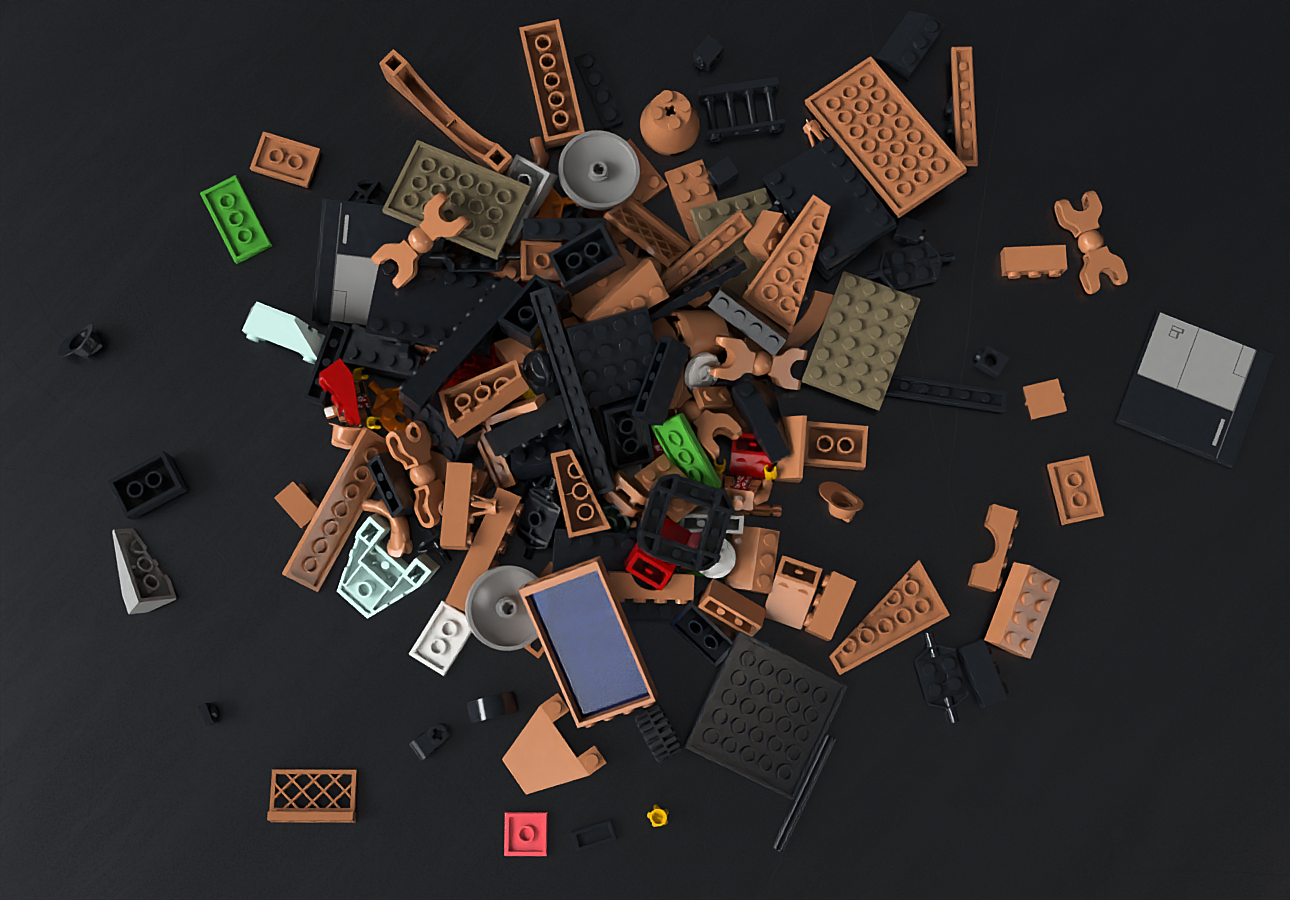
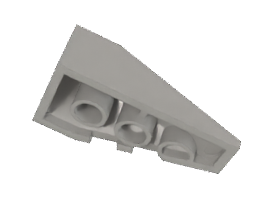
M516 154L508 169L506 177L531 186V190L506 241L511 246L516 244L523 233V218L534 217L558 178V175Z
M133 528L114 529L112 533L119 578L128 614L149 612L174 601L176 595L171 580L158 568L159 563L156 559L153 560L147 553V547Z

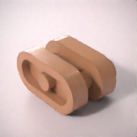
M618 470L613 476L616 489L606 492L602 496L609 503H614L623 516L634 517L639 511L636 504L644 505L648 495L632 478L623 471ZM621 489H623L631 498L627 497L621 491Z

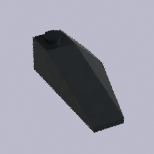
M749 379L732 387L731 398L734 407L771 464L789 457L791 454L777 397L767 382Z

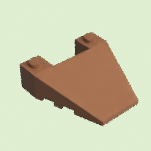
M559 693L539 706L502 759L525 794L589 776L607 763L596 745L577 757L555 726L554 722L570 711Z

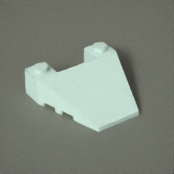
M256 302L251 308L242 329L247 335L246 338L254 342L259 340L265 342L268 340L299 352L304 357L303 360L311 364H315L325 335L319 334L316 329L312 328V330H309V325L296 316Z
M378 513L369 516L357 531L353 549H351L348 564L344 568L337 592L367 619L427 583L440 567L425 553L416 557L410 565L401 557L390 556L387 551V545L382 540L391 530V525L384 516H380Z

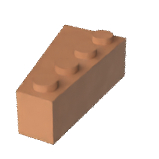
M644 258L635 269L631 270L618 285H615L603 299L601 298L582 316L584 322L644 305L649 309L667 299L669 295L651 260Z

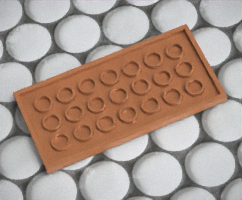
M871 56L805 100V105L898 218L967 172V168Z

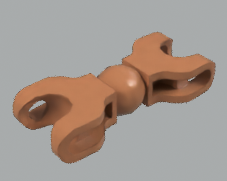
M446 191L439 192L425 205L424 220L419 225L420 227H416L410 232L408 239L403 240L400 244H385L371 257V261L375 265L383 264L389 259L397 262L399 272L392 282L397 289L405 286L417 275L418 259L423 255L422 253L428 252L433 247L434 241H438L442 236H458L471 223V219L467 215L459 216L452 222L445 218L443 208L450 199Z
M1088 191L1082 196L1083 211L1074 210L1066 199L1056 201L1054 209L1059 224L1063 228L1070 230L1075 238L1079 237L1078 247L1081 252L1085 253L1082 257L1084 266L1079 276L1085 291L1088 294H1093L1099 290V273L1107 274L1115 285L1125 284L1128 274L1123 260L1117 255L1110 253L1107 246L1103 247L1104 237L1097 231L1100 227L1098 218L1102 212V205L1096 192Z
M716 336L715 344L725 348L727 359L722 365L711 366L709 375L734 381L746 372L755 376L766 374L770 376L771 381L777 386L800 390L802 382L792 377L790 368L796 360H806L807 350L783 345L776 355L773 356L771 353L763 350H748L746 344L740 339L729 336Z
M684 380L680 400L675 410L669 409L668 412L674 415L684 414L707 457L710 460H715L719 456L720 449L713 438L717 435H725L731 440H736L742 435V429L728 414H714L708 409H699L696 400H692V395L687 391Z
M417 420L407 426L406 434L401 430H393L388 433L386 443L392 457L400 461L405 470L411 468L410 479L418 486L414 489L416 494L414 510L421 525L431 528L439 522V513L443 516L445 486L440 478L435 480V468L431 463L427 462L432 459L430 455L431 436L426 425L422 421Z

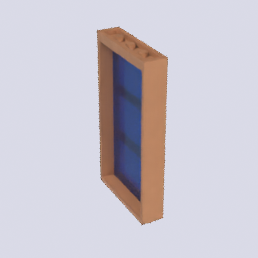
M601 556L538 578L521 586L519 589L520 595L577 728L583 726L589 728L595 725L597 721L603 719L604 721H609L615 718L617 714H629L637 707L643 706V708H646L655 703L658 692Z

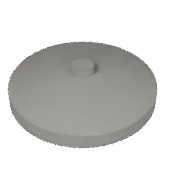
M588 131L574 137L563 149L558 163V176L565 193L577 204L593 210H608L623 204L633 194L640 175L639 161L632 147L621 137L607 131Z
M512 565L497 566L480 575L472 584L465 603L466 620L475 637L485 645L503 651L517 650L532 643L538 637V634L519 589L523 584L536 580L538 577L524 568ZM545 589L534 593L533 596L546 624L549 616V598Z

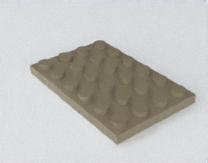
M417 140L382 210L387 215L420 227L419 225L424 220L425 205L439 192L446 191L450 199L443 208L445 218L452 222L459 216L467 215L471 219V223L458 236L443 238L498 260L529 195L531 186Z
M766 188L692 208L690 213L702 241L739 210L744 213L753 226L762 210H768L772 207ZM750 230L709 262L711 269L735 255L745 262L746 270L723 283L740 297H742L765 264L753 256L743 242ZM804 292L801 303L808 299L806 292Z
M843 271L801 382L879 411L920 299L897 290L893 291L887 286Z

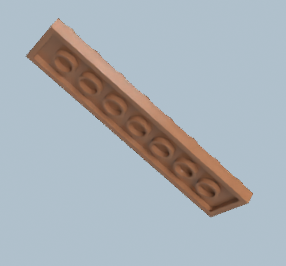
M363 427L365 430H361L282 572L284 576L316 592L319 591L363 511V501L370 499L376 488L375 481L366 464L376 454L390 452L386 439L366 427Z

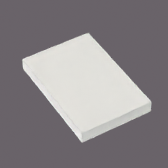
M441 601L409 655L445 676L472 633L468 626L466 615Z

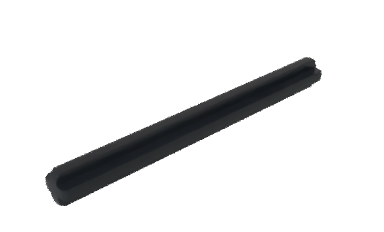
M825 734L773 844V848L779 852L784 851L835 743L836 738L829 734Z

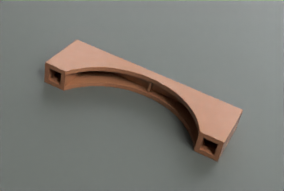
M393 49L379 63L386 80L474 161L489 170L504 176L507 175V171L513 162L512 156L498 143L491 142L477 133L450 110L400 54Z

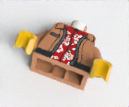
M364 367L356 368L352 375L360 417L359 426L355 427L354 424L350 426L343 417L345 413L341 407L337 409L335 405L324 408L327 419L339 417L340 423L346 427L380 429L381 426L375 425L376 420L380 419V417H375L371 413L372 403L367 385L364 381H361L367 379L368 375L362 376L361 372L365 369Z
M716 459L714 460L713 468L723 484L720 488L727 492L734 510L751 511L758 504L768 500L773 485L772 480L777 477L776 466L772 472H768V464L765 465L764 474L766 479L764 480L763 478L722 474L725 471L726 460L723 459V465L716 464Z

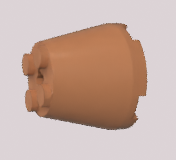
M664 90L643 110L640 119V130L644 142L653 151L662 155L676 154L687 151L696 142L700 132V118L696 108L684 95L675 91Z
M675 309L668 316L664 317L673 328L678 340L690 347L685 369L690 360L701 352H709L716 356L725 351L724 347L715 344L717 335L733 337L732 333L728 331L727 320L714 310Z

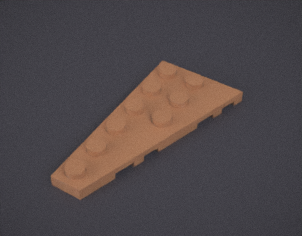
M815 195L810 198L742 295L744 300L791 333L830 210V206Z
M919 560L829 656L839 675L950 615Z

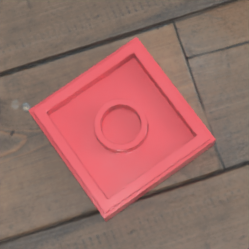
M505 812L504 856H547L548 812Z

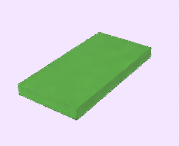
M237 175L200 193L236 264L273 246Z
M683 413L666 418L663 426L650 425L668 459L689 479L717 489L723 486Z

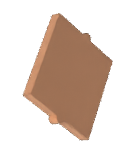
M1058 379L1023 387L1026 398L1025 405L1028 406L1031 420L1067 411L1063 398L1065 394L1061 391Z

